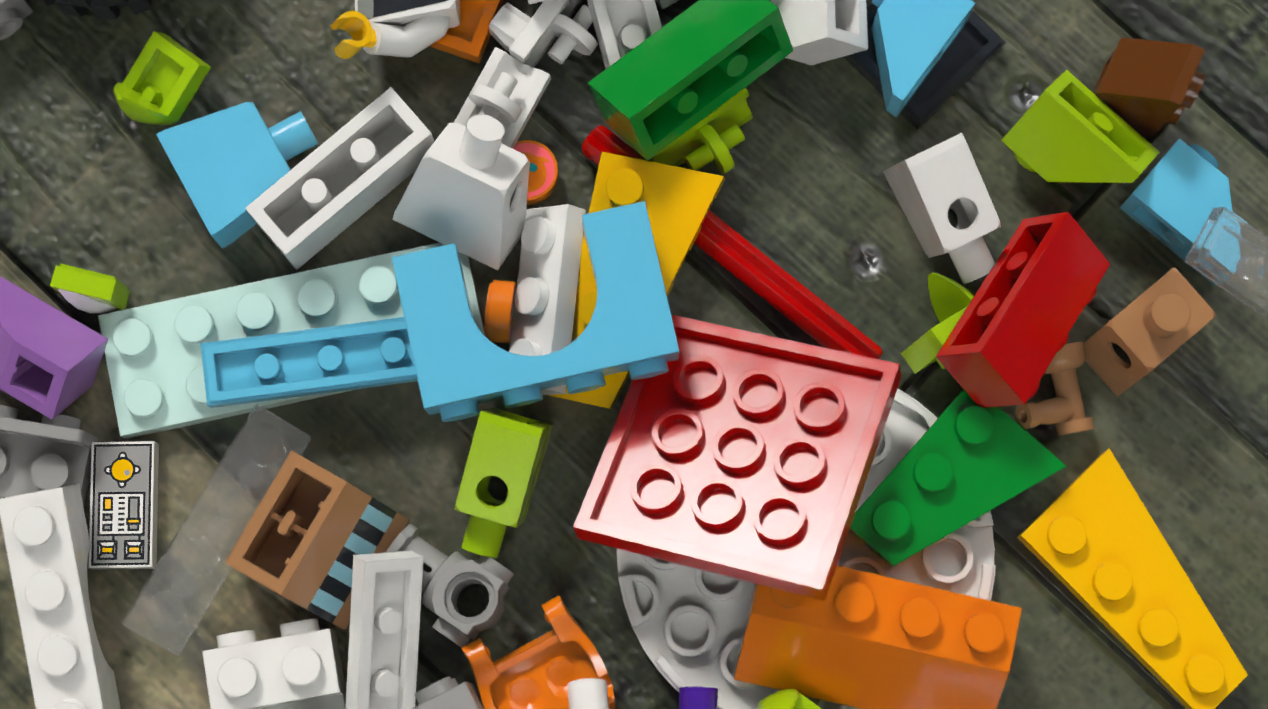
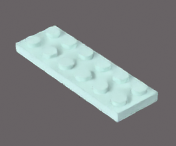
M440 242L98 315L101 335L108 338L105 356L120 436L124 439L347 392L339 391L210 408L207 406L200 343L404 317L391 257L444 246V244ZM459 252L474 322L484 335V326L469 256Z

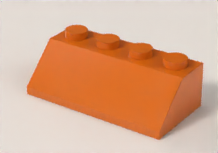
M838 565L825 601L754 583L733 680L776 690L796 689L807 697L858 709H996L1010 671L1022 608Z

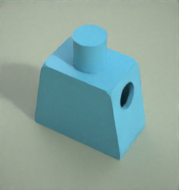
M245 102L165 129L156 134L210 235L222 249L233 243L257 224L245 208L291 170L287 160L319 144L301 111L268 128L253 102Z

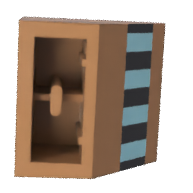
M291 450L226 559L225 564L347 631L350 626L353 555L386 553L399 533L408 526L410 520L345 480Z

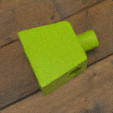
M497 408L480 411L455 504V510L470 515L461 545L462 549L478 555L498 558L506 527L517 528L525 521L553 424ZM491 476L499 477L506 483L508 491L504 501L497 500L489 494L488 485Z

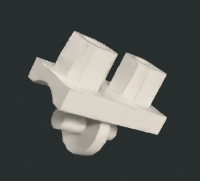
M583 0L542 1V4L532 18L507 2L500 8L489 24L490 35L505 50L510 52V56L533 68L556 37H558V40L552 46L548 55L560 64H563L573 49L583 55L590 56L598 45L595 38L587 31L593 22L588 6L582 5L574 18L570 19Z
M495 47L454 122L466 126L467 121L472 116H492L504 126L505 132L502 144L513 149L551 80L550 74L528 66L505 51Z

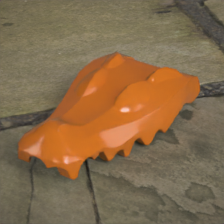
M556 596L541 605L545 612V619L552 625L553 630L505 656L493 661L490 650L483 644L480 638L462 647L471 666L485 709H569L568 683L586 678H598L607 681L609 709H616L613 685L607 668L595 645L572 617L560 596Z

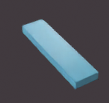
M404 317L200 343L207 406L210 408L418 381Z

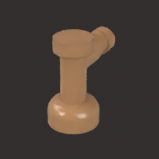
M1083 342L1065 344L1056 353L1045 371V374H1051L1056 398L1043 400L1036 404L1029 402L1016 407L1015 420L1022 428H1033L1039 424H1055L1057 436L1095 429L1093 417H1086L1076 372V369L1081 367L1086 359Z

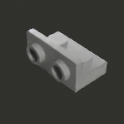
M0 405V498L79 484L84 508L91 475L92 442H97L98 438L84 430H80L81 420L78 418L59 414L52 420L43 415L41 423L19 420V409Z

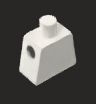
M472 116L467 121L466 126L458 122L449 123L422 158L394 212L392 220L444 245L455 243L459 252L498 270L522 235L526 218L530 161L525 154L502 144L505 132L504 126L492 116Z
M962 133L883 171L916 237L929 258L949 253L963 284L989 274L995 261L985 243L983 235L1001 227V224ZM949 208L957 215L958 223L956 228L948 220Z

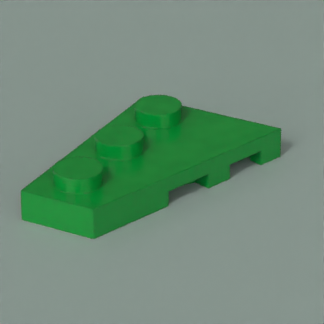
M963 389L857 509L849 531L892 568L1065 468L1066 465L999 407L983 408L978 406Z

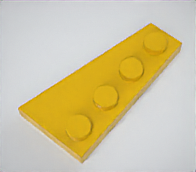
M602 152L589 213L645 201L665 291L668 297L688 251L691 250L702 228L701 225L713 200L716 199L725 178L724 176ZM583 236L571 343L582 334L589 324L597 301V289L585 236ZM625 371L604 376L606 386L595 390L568 394L566 386V394H550L549 396L613 409L630 372Z
M1110 448L1099 455L1017 536L1186 709H1215L1248 676Z

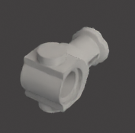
M409 524L395 538L386 553L413 551L424 557L423 563L430 567L432 571L427 573L423 570V596L421 604L439 616L432 627L460 647H463L470 638L475 640L479 632L493 627L500 620L504 611V596L510 589L507 584L514 574L491 557L481 555L477 562L458 551L448 557L419 537L420 529L413 524ZM472 584H480L487 587L489 592L487 608L475 617L462 616L457 607V599L460 592Z

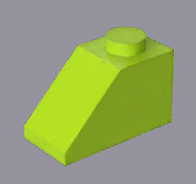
M1068 70L1064 71L1038 97L1001 140L1013 151L1014 157L1024 168L1037 172L1047 182L1133 183L1160 153Z

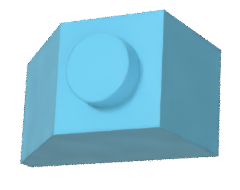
M872 0V4L878 7L872 25V33L886 111L894 117L899 115L967 23L975 5L972 0Z
M1179 138L1120 206V209L1216 286L1232 274L1239 265L1229 178L1218 170L1219 163L1212 154L1196 144L1188 146Z

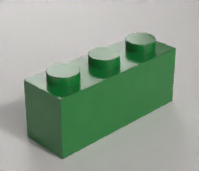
M699 0L589 81L588 85L606 124L648 161L794 50L779 8L769 0Z

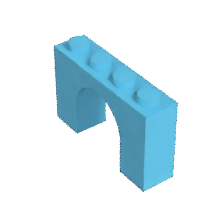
M645 201L582 215V227L597 289L595 310L589 324L576 340L563 349L546 355L524 356L514 354L496 346L483 335L474 322L461 260L455 243L391 257L425 411L429 415L440 413L442 422H450L480 414L478 404L503 399L505 408H513L543 400L541 390L566 385L568 394H575L606 386L604 376L629 371L631 380H638L668 372L667 362L678 360L679 347Z

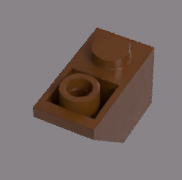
M1120 38L1108 55L1093 93L1133 129L1153 138L1166 122L1175 125L1184 108L1190 109L1206 76V74L1197 70L1205 49L1194 44Z

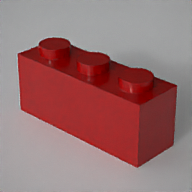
M1069 212L1023 219L937 353L936 358L978 406L986 408L1025 405L1039 389L1040 379L1056 353L1067 343L1069 332L1080 313L1095 297L1096 287L1110 266V263Z

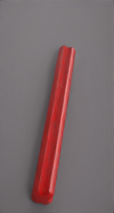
M599 125L592 130L581 146L583 154L598 166L602 152L646 160L603 125ZM708 210L701 225L702 228L694 242L698 247L824 348L875 359L881 358L883 351L879 345L713 212Z

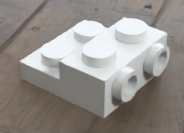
M307 619L281 624V637L256 641L255 630L216 636L218 648L202 651L210 708L345 709L346 689L337 631L330 628L320 630L318 619Z

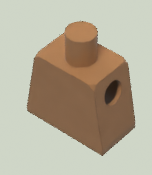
M1173 267L1083 343L1086 354L1085 361L1117 397L1156 368L1217 315L1183 275ZM1112 343L1117 344L1126 352L1131 364L1123 361L1117 355Z

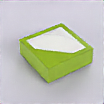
M61 263L60 266H55L50 287L60 293L74 307L88 313H107L114 310H125L130 295L128 287L114 276Z

